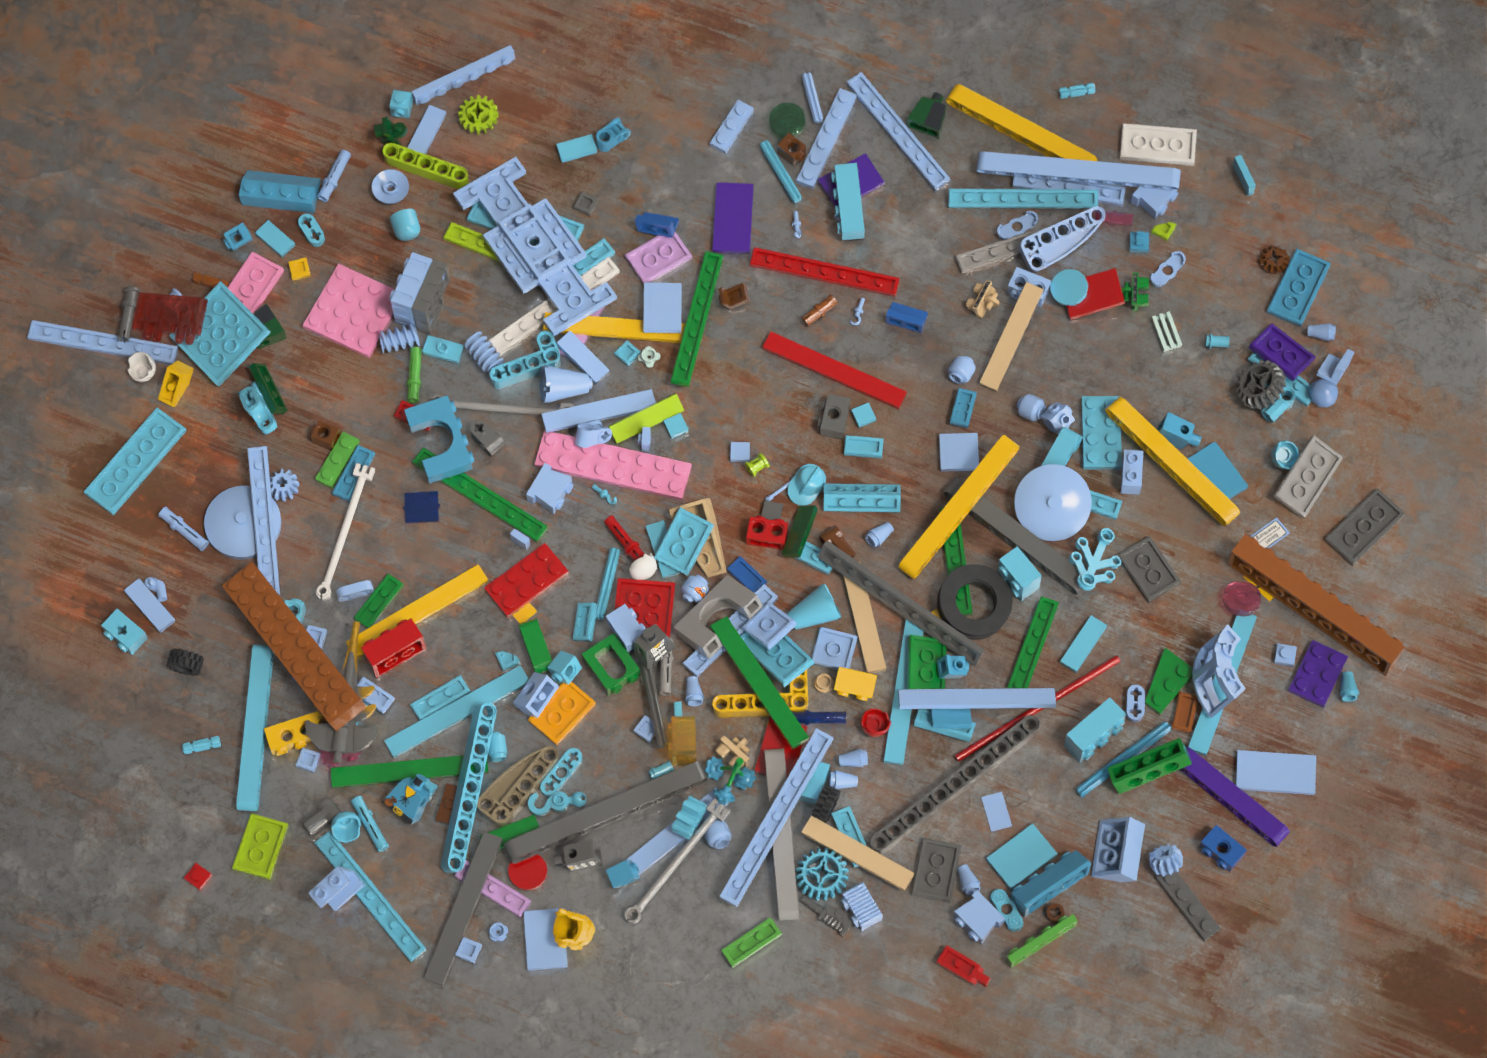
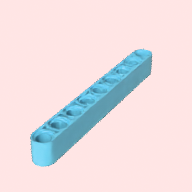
M253 644L237 793L238 811H258L266 737L264 728L267 727L274 652L268 645Z
M487 702L478 705L473 711L441 860V868L445 873L451 874L461 871L465 864L497 714L496 707L492 703ZM483 708L487 710V717L483 715ZM479 727L483 729V736L478 731ZM475 745L479 748V754H476L474 750ZM471 764L475 767V773H472L470 769ZM467 783L471 786V792H468L466 788ZM463 802L467 804V811H464L462 808ZM459 821L463 823V830H460L458 827ZM455 840L459 843V849H456L454 846ZM451 859L455 862L454 869L450 866Z

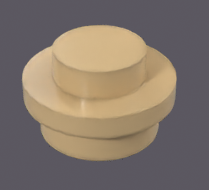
M820 674L816 677L814 685L819 692L827 693L832 690L834 680L828 674Z

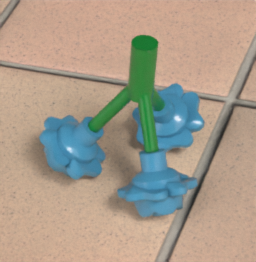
M711 757L710 760L706 761L705 772L708 778L718 780L719 777H723L724 770H731L732 772L727 784L722 789L713 790V795L716 796L715 799L720 804L727 805L729 802L735 801V796L730 792L733 780L735 781L734 785L742 790H746L747 787L752 788L753 782L756 781L753 770H749L747 767H744L743 770L740 769L744 762L742 758H737L733 766H724L722 759Z

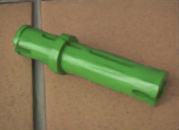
M419 347L410 348L409 377L406 381V386L408 387L407 402L409 403L419 402L422 349Z

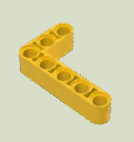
M807 670L790 682V693H779L794 716L803 715L808 710ZM799 682L804 686L798 689L794 687V684ZM755 694L718 695L712 703L713 713L720 718L769 716L764 707L757 708L755 706L760 702ZM797 701H802L804 706L797 707L794 704ZM723 703L726 705V708L718 709L716 706ZM738 703H744L746 705L743 709H738L736 707Z

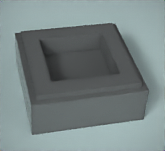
M581 192L573 209L590 217L599 201L597 198Z
M764 501L761 516L769 520L781 519L783 504Z

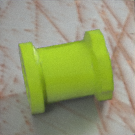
M759 453L758 457L752 461L744 463L752 477H755L756 473L763 468L770 467L762 453Z

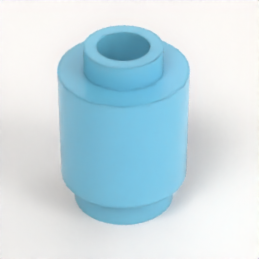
M493 732L488 756L492 762H501L507 759L506 755L508 754L505 735L500 734V732Z

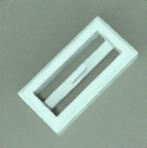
M1170 311L1166 312V314H1159V316H1152L1151 319L1163 352L1182 347ZM1165 319H1167L1176 344L1173 343ZM1158 321L1162 323L1170 346L1166 345Z

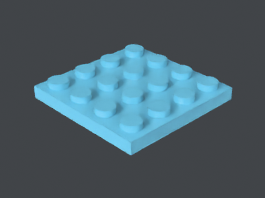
M220 281L169 336L220 387L271 331Z

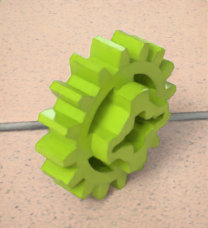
M477 95V99L470 96V101L464 100L465 106L460 105V112H458L460 124H463L465 130L469 128L471 134L474 130H476L477 135L480 134L481 130L487 133V128L493 129L492 123L497 124V118L499 117L497 105H494L492 99L488 101L487 96L483 99L480 98V95Z

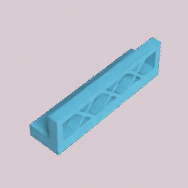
M824 483V511L900 512V485Z

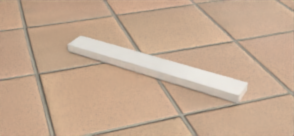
M607 257L580 277L591 291L620 273V270ZM548 298L488 341L491 342V347L496 348L495 352H498L501 356L543 327L545 312L555 313L558 310Z

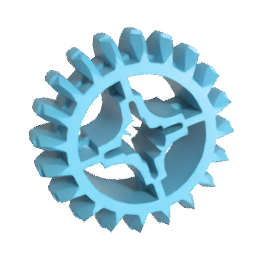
M817 848L816 854L810 850V857L804 854V861H798L800 867L796 868L798 875L795 876L796 880L800 881L798 887H804L802 893L805 894L809 891L808 897L812 898L813 895H816L817 901L820 900V896H823L824 901H827V895L834 899V892L841 894L840 888H846L845 882L849 879L845 875L849 873V870L844 868L846 861H841L842 856L838 855L835 857V851L828 854V848L824 849V853H821L820 848ZM821 861L819 866L811 867V869L808 868L814 862ZM827 862L833 864L838 873L828 869ZM824 867L825 875L820 882L819 874ZM806 875L817 881V887L807 880ZM836 880L831 886L823 888L826 882Z

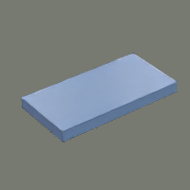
M1237 750L1236 786L1241 790L1315 795L1316 755Z

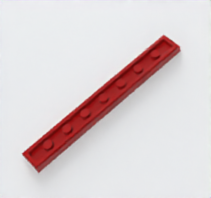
M757 247L753 248L750 260L751 267L896 297L900 281L898 277Z
M770 332L763 345V350L898 410L907 395V391L774 332Z

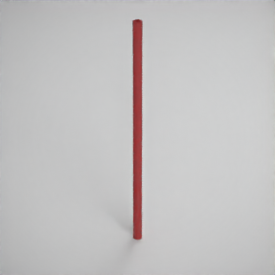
M1116 655L1056 692V702L1120 663L1119 657ZM1030 708L954 755L957 762H960L1002 736L1026 716H1034L1045 708Z

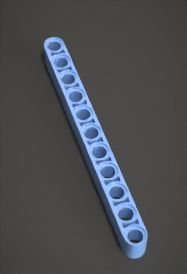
M979 152L976 169L977 172L984 174L1168 190L1179 189L1181 172L1180 169L995 152Z

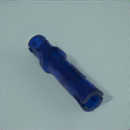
M805 710L804 712H792L798 722L804 723V725H809V723L846 724V711L809 712V710Z

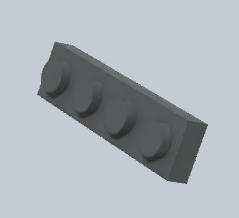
M1173 872L1172 875L1166 874L1164 877L1160 874L1156 877L1158 883L1204 942L1221 930L1177 872Z

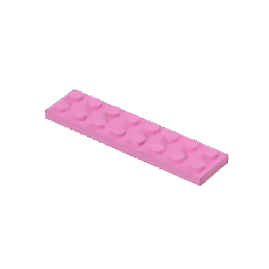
M544 430L535 461L536 468H542L544 463L552 467L553 471L683 500L692 467L691 463L608 444H597L583 448L575 444L576 437L555 432L546 433Z

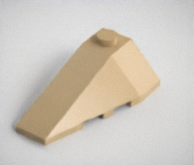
M710 498L669 509L672 521L681 507L714 524L696 561L708 578L726 573L727 570L716 517Z

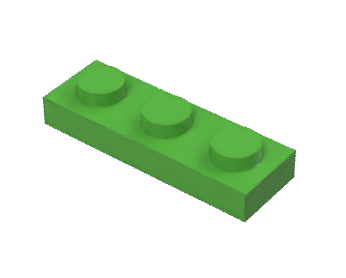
M342 432L317 474L315 481L333 489L357 445L360 444V439Z
M770 917L722 949L721 953L731 967L734 968L780 937L782 933Z

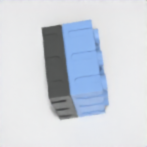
M412 252L410 258L405 260L404 272L399 274L396 283L397 287L395 290H392L389 301H391L396 324L404 325L409 328V324H412L417 331L431 336L445 304L443 295L450 281L448 266L440 261Z

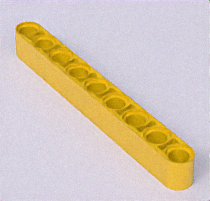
M955 84L946 98V102L953 108L1046 157L1098 161L1090 152L963 85Z
M1118 397L1105 409L1110 419L1221 525L1227 526L1240 514L1238 507L1124 398Z
M1003 435L903 558L898 566L900 570L912 579H915L1015 456L1020 448L1018 444L1006 435Z

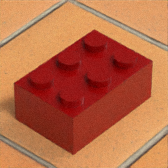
M412 618L400 621L391 630L383 631L378 638L366 641L361 650L366 663L377 679L426 650V645L421 632Z

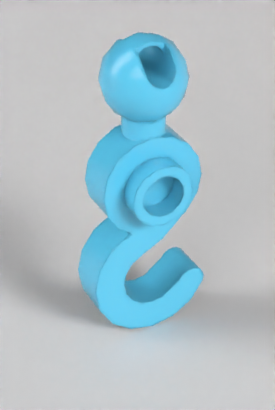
M558 791L549 797L543 808L538 809L534 806L538 800V794L534 793L528 800V807L533 815L542 817L547 815L551 808L556 812H563L570 804L582 807L585 805L587 798L582 792H576L571 797H568L566 793Z

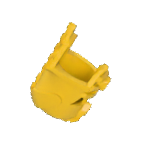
M561 908L555 912L557 917L553 926V935L558 947H571V950H581L583 946L592 940L595 926L589 917Z

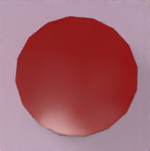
M538 854L515 864L510 862L508 868L509 879L512 884L519 890L532 891L541 887L546 881L548 873L546 862Z

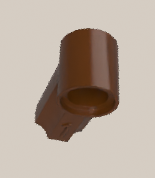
M836 525L819 536L823 545L826 541H829L850 557L854 558L856 556V553L845 541L844 535Z

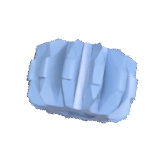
M282 468L279 474L275 471L273 472L274 477H270L271 495L277 501L281 497L284 502L286 497L293 499L292 493L298 494L297 487L300 486L299 482L296 481L297 476L295 474L292 475L290 470L284 473Z
M1161 845L1160 848H1154V852L1150 853L1149 864L1156 875L1161 874L1163 877L1166 874L1172 875L1173 872H1178V868L1183 867V856L1176 845Z

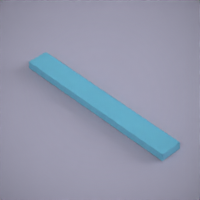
M949 189V208L1090 209L1098 206V190Z
M1238 610L1232 630L1241 639L1237 643L1234 655L1231 658V664L1235 668L1236 673L1257 616ZM1214 676L1212 681L1217 697L1222 702L1227 697L1222 691L1216 676ZM1202 708L1189 748L1203 756L1207 755L1223 709L1210 718Z
M907 619L905 621L890 718L891 725L888 731L884 763L902 766L912 709H899L898 692L899 689H906L908 636H923L924 633L922 629Z
M520 665L389 737L384 742L393 758H396L472 716L476 706L487 702L494 704L521 689L529 679Z
M331 831L314 842L334 868L338 866L352 869L361 878L365 886L356 893V896L411 963L427 951L345 848L333 837Z

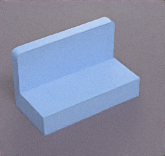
M1347 349L1342 359L1328 354L1316 375L1337 385L1348 368L1355 352Z

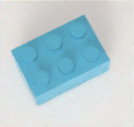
M1109 697L1066 734L1064 747L1080 763L1084 759L1086 761L1095 754L1094 750L1098 747L1103 748L1109 742L1108 738L1113 734L1115 736L1123 730L1122 726L1125 723L1126 713Z

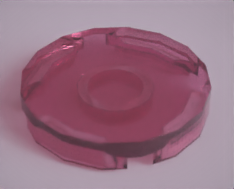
M1236 581L1226 587L1222 600L1225 608L1232 614L1242 617L1250 616L1260 608L1261 593L1255 585L1249 582L1239 583V581Z

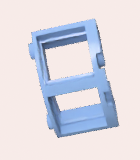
M1229 625L1225 626L1201 647L1193 664L1192 673L1195 692L1204 711L1210 718L1220 712L1246 689L1231 664L1235 647L1241 639ZM1214 674L1227 697L1222 702L1217 697L1213 687L1212 676Z

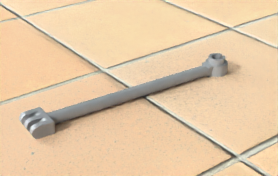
M434 395L430 399V401L441 398L443 396ZM454 401L457 409L542 415V413L574 407V404L561 403L560 409Z
M714 799L706 809L711 814L634 907H629L625 911V918L627 921L629 920V923L635 924L639 922L643 908L717 818L723 822L730 813L728 808L722 814L720 813L724 808L723 804H720L716 809L714 808L718 800ZM632 913L637 914L635 919H630Z

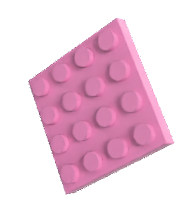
M338 264L303 323V328L370 358L380 341V330L385 332L394 317L389 297L392 290L395 289Z

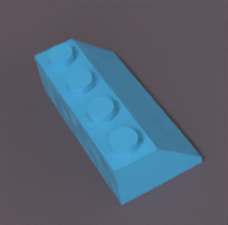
M248 170L242 178L239 198L241 204L246 206L315 214L321 179Z
M1077 850L1072 853L1069 851L1061 856V860L1056 864L1052 862L1044 868L1045 871L1040 875L1036 873L1028 879L1029 882L1022 886L1020 884L1012 890L1011 900L1025 918L1087 876L1090 871L1091 862Z

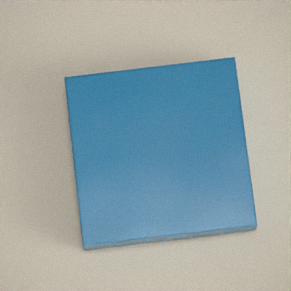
M930 709L932 728L972 727L970 709Z

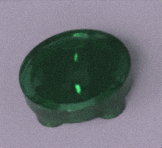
M793 103L777 105L769 116L770 130L781 138H784L788 133L794 137L800 135L806 126V115L803 109Z

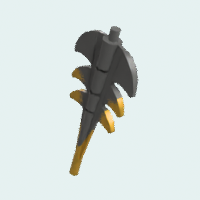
M353 621L350 642L341 674L358 696L364 699L373 693L375 687L357 686V647L360 622ZM367 705V708L337 731L329 723L315 724L307 720L306 732L311 742L317 748L334 753L333 762L341 763L342 755L361 752L375 739L378 732L377 726L363 728L357 726L356 722L363 721L372 715L376 705Z

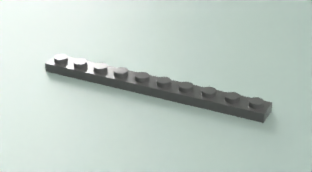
M829 541L825 542L818 558L959 656H965V660L976 666L985 651L982 647Z

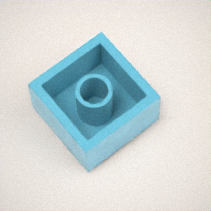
M1018 546L999 559L997 572L1006 580L1011 594L1015 598L1018 597L1020 601H1023L1039 589L1041 574Z

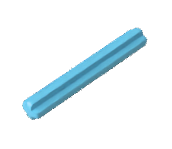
M768 140L761 142L760 148L792 202H800L802 196Z
M610 548L597 600L596 620H604L620 556V549Z

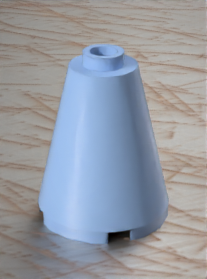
M542 365L540 376L543 377L542 382H540V396L543 403L586 394L589 392V389H592V378H589L588 374L548 365Z

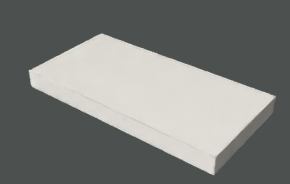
M1123 123L1120 160L1194 166L1197 130Z

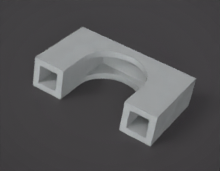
M727 575L673 628L681 640L710 659L722 647V644L717 635L706 628L709 618L720 610L734 609L748 619H751L763 605L754 592Z

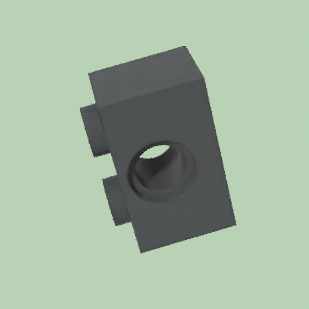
M828 394L827 400H823L821 411H824L823 418L819 417L817 427L820 429L821 436L843 440L850 409V398ZM831 414H836L838 417L836 419H831L829 416Z

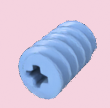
M409 324L408 330L404 325H402L401 331L395 327L394 333L387 329L386 335L380 330L379 338L383 354L384 348L391 353L392 347L396 351L399 350V345L406 349L407 343L410 347H413L414 342L420 346L417 330L412 324Z
M477 332L467 339L464 346L469 350V354L473 356V359L477 361L478 366L482 367V371L489 373L495 366L503 364L504 359H498L500 354L498 352L494 353L496 351L495 347L489 348L492 344L490 341L486 342L487 336L480 337L482 332Z

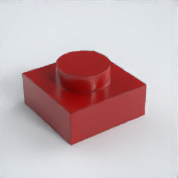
M195 863L184 877V880L201 891L212 877V874Z

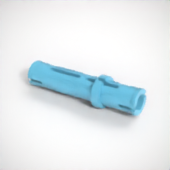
M362 796L355 797L351 800V804L354 806L360 822L362 821L377 851L382 852L386 850L389 844H387L372 817L373 812L367 808Z

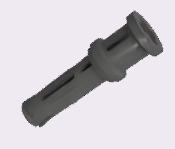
M128 286L124 289L125 299L121 304L123 313L117 337L121 342L123 335H125L124 342H129L134 312L138 309L137 300L141 295V290L133 286Z

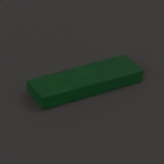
M252 363L249 366L250 371L271 414L284 415L288 409L266 364Z
M815 505L799 506L782 552L785 558L801 557L818 511Z

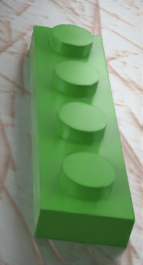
M1074 914L1069 917L1067 915L1063 916L1054 927H1046L1037 938L1033 936L1020 949L1018 947L1012 949L1008 953L1009 956L1006 962L1012 968L1075 927L1078 920Z

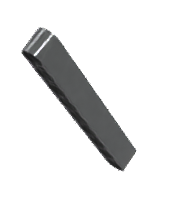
M956 477L945 489L944 495L951 500L964 484V481ZM982 495L968 514L1013 549L1018 546L1029 561L1067 590L1077 595L1081 588L1077 583L1079 573L1076 566Z

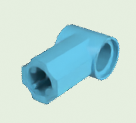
M1291 387L1283 388L1284 393L1279 395L1280 399L1274 400L1275 405L1270 403L1268 408L1264 407L1261 410L1265 420L1274 423L1287 409L1292 407L1296 394ZM1282 396H1288L1290 400H1284Z

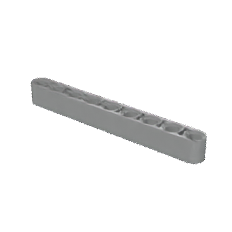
M784 748L764 750L769 809L787 780ZM789 816L773 844L779 921L799 919L791 821Z

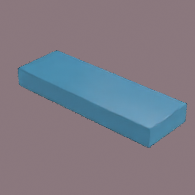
M357 445L332 492L333 496L350 503L358 480L357 477L353 476L356 463L361 464V472L364 465L369 468L375 452Z

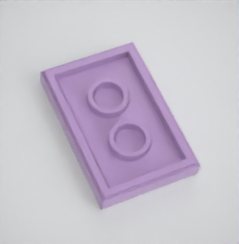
M675 232L673 238L656 236L625 254V258L644 285V282L651 283L691 260L692 255Z

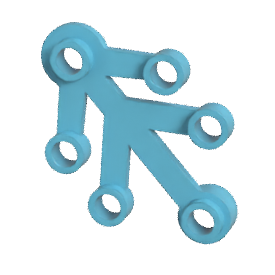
M1104 528L1099 532V543L1093 556L1086 538L1080 537L1075 542V547L1082 551L1087 562V571L1081 561L1082 556L1079 552H1073L1069 556V562L1076 566L1079 573L1077 583L1083 590H1092L1096 583H1111L1115 579L1113 571L1107 570L1104 574L1094 575L1095 571L1108 567L1117 569L1122 563L1118 556H1112L1110 559L1100 561L1106 545H1109L1115 538L1114 532L1109 528Z

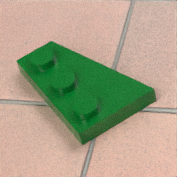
M1167 648L1163 651L1145 700V705L1159 716L1193 676V668Z

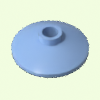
M397 170L382 171L372 182V192L375 198L385 204L400 202L406 197L409 190L406 176Z

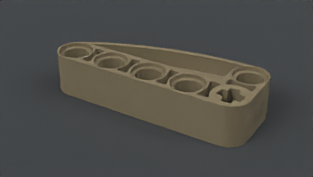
M546 746L529 754L508 768L478 798L477 808L479 814L498 828L511 824L528 803L530 796L536 793L540 788L541 782L559 761L557 749L553 746ZM548 754L555 755L553 760L545 759ZM536 769L543 770L541 775L533 774ZM524 784L531 785L529 790H522L521 787ZM517 799L519 802L517 805L512 806L509 804V801ZM484 803L491 804L489 809L481 808ZM500 815L502 817L503 815H505V819L503 820L501 818L499 820L498 816Z

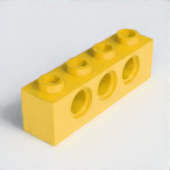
M316 711L264 728L272 755H283L290 749H302V747H306V744L311 743L308 735L301 734L302 730L306 728L307 720L315 724H322L328 721ZM286 734L292 735V739L289 741H284L283 737Z

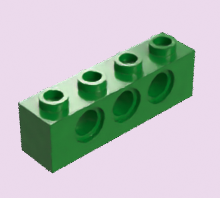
M1177 738L1110 766L1107 769L1113 785L1118 793L1121 794L1191 765L1192 762L1184 743L1180 738Z

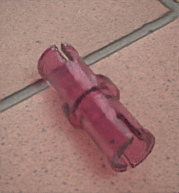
M1113 210V212L1105 211L1106 215L1103 222L1112 223V225L1133 224L1134 214L1118 213L1116 210ZM1096 212L1095 220H1099L1100 215Z

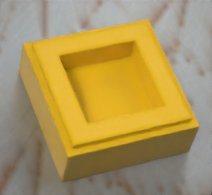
M307 258L288 261L293 281L311 277Z

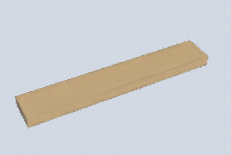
M1026 282L981 378L980 385L996 392L998 391L1044 289Z
M843 575L866 671L871 674L886 671L868 592Z
M813 816L809 818L801 832L804 836L831 851H835L836 854L841 855L904 892L914 876L912 871Z

